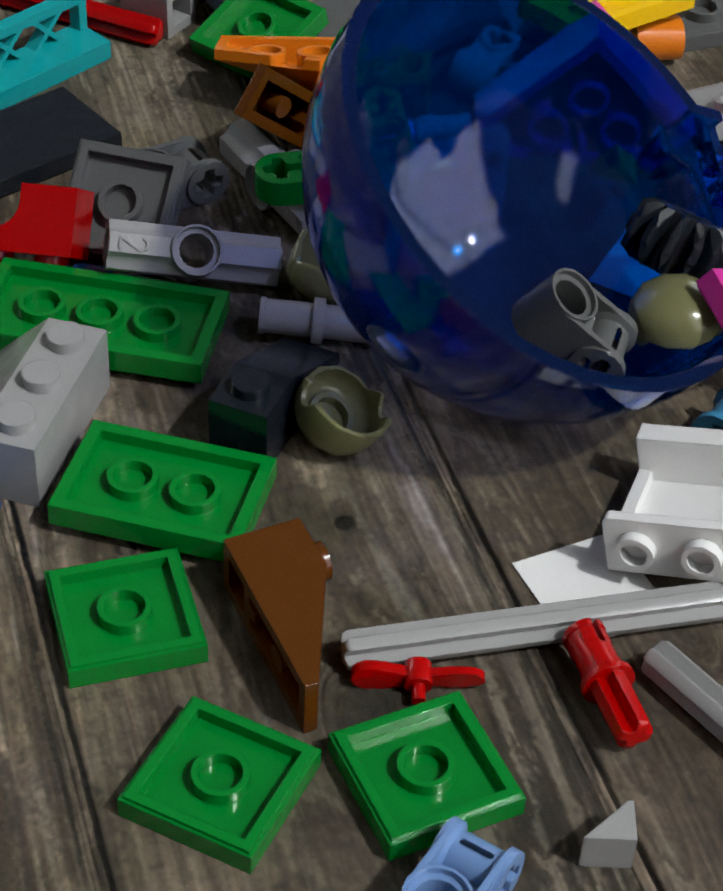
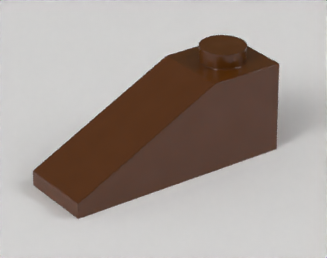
M259 63L233 112L304 150L324 149L326 135L342 131L346 124L345 111L262 63Z
M296 518L224 539V588L304 734L317 730L326 581L332 579L333 569L329 553L323 542H314L301 519Z

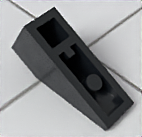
M285 337L236 361L208 399L209 444L277 458L298 427L293 408L294 396L298 385L317 367L338 365L340 353Z

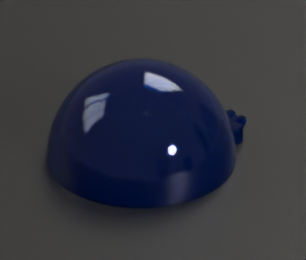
M360 0L339 30L324 60L310 99L303 135L301 185L304 215L313 251L323 278L347 320L362 339L386 363L421 389L471 412L495 419L535 425L588 424L634 414L674 398L723 368V331L720 336L714 337L712 341L691 350L665 349L652 343L639 346L635 343L634 347L625 353L623 358L626 365L625 376H616L588 369L591 361L588 358L585 367L561 359L528 342L517 334L512 323L511 311L512 306L517 300L554 272L562 268H569L582 274L592 287L616 307L627 313L629 302L640 285L647 280L661 275L655 270L640 264L638 260L629 257L621 244L627 230L624 227L632 211L636 212L642 198H661L685 210L694 212L696 215L711 221L712 224L723 229V145L720 144L715 128L723 121L720 110L697 105L675 76L642 42L606 12L588 0ZM617 329L614 337L616 340H618L620 334L619 329Z

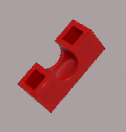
M21 182L18 209L9 221L0 225V263L3 257L14 258V253L34 255V262L69 267V259L88 261L94 192L76 187Z

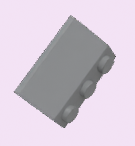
M47 318L0 350V499L39 508L43 504L110 388L107 330L78 324L73 321Z

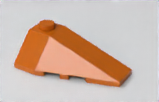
M221 35L214 48L215 60L255 73L259 63H262L314 94L345 104V90L350 84L364 79L381 81L392 89L401 115L417 111L422 112L424 99V38ZM368 106V112L373 111L371 106Z

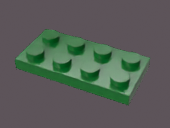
M3 257L0 263V350L47 318L73 321L78 324L107 330L109 370L167 378L174 381L202 383L230 310V291Z

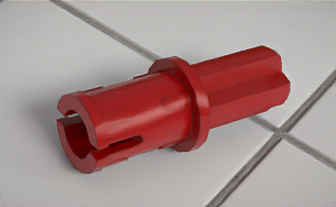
M591 618L578 620L564 631L562 643L580 673L582 679L580 684L581 693L588 702L598 705L617 745L621 748L631 749L637 743L647 741L653 733L649 718L632 688L635 681V672L628 662H624L618 657L611 643L612 641L606 632V628L600 619H595L594 622H592Z

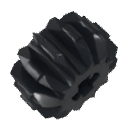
M655 197L642 198L636 212L632 211L624 227L627 230L621 244L627 255L638 260L640 264L655 270L659 274L684 273L698 279L712 268L723 267V229L712 224L711 221L676 204H671Z

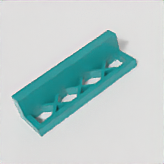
M45 0L0 20V110L15 105L111 58V41L88 28L86 0ZM69 9L70 26L54 33L52 29L61 13ZM30 26L36 27L26 46L16 51L12 49L24 29Z

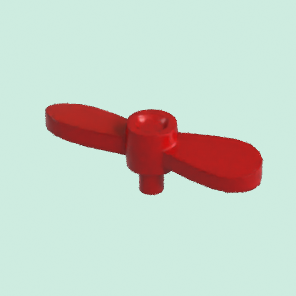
M416 656L408 658L404 665L378 660L360 661L351 668V682L356 687L362 689H384L404 686V689L411 693L412 704L416 705L426 701V693L432 687L467 688L483 685L485 683V672L482 669L469 666L432 667V662L428 658Z

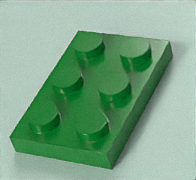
M93 420L47 504L49 524L162 549L178 547L180 553L224 562L223 540L254 530L277 476V458Z

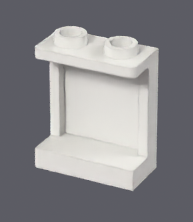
M642 423L636 437L639 471L622 511L609 510L605 513L602 520L608 570L723 582V430Z

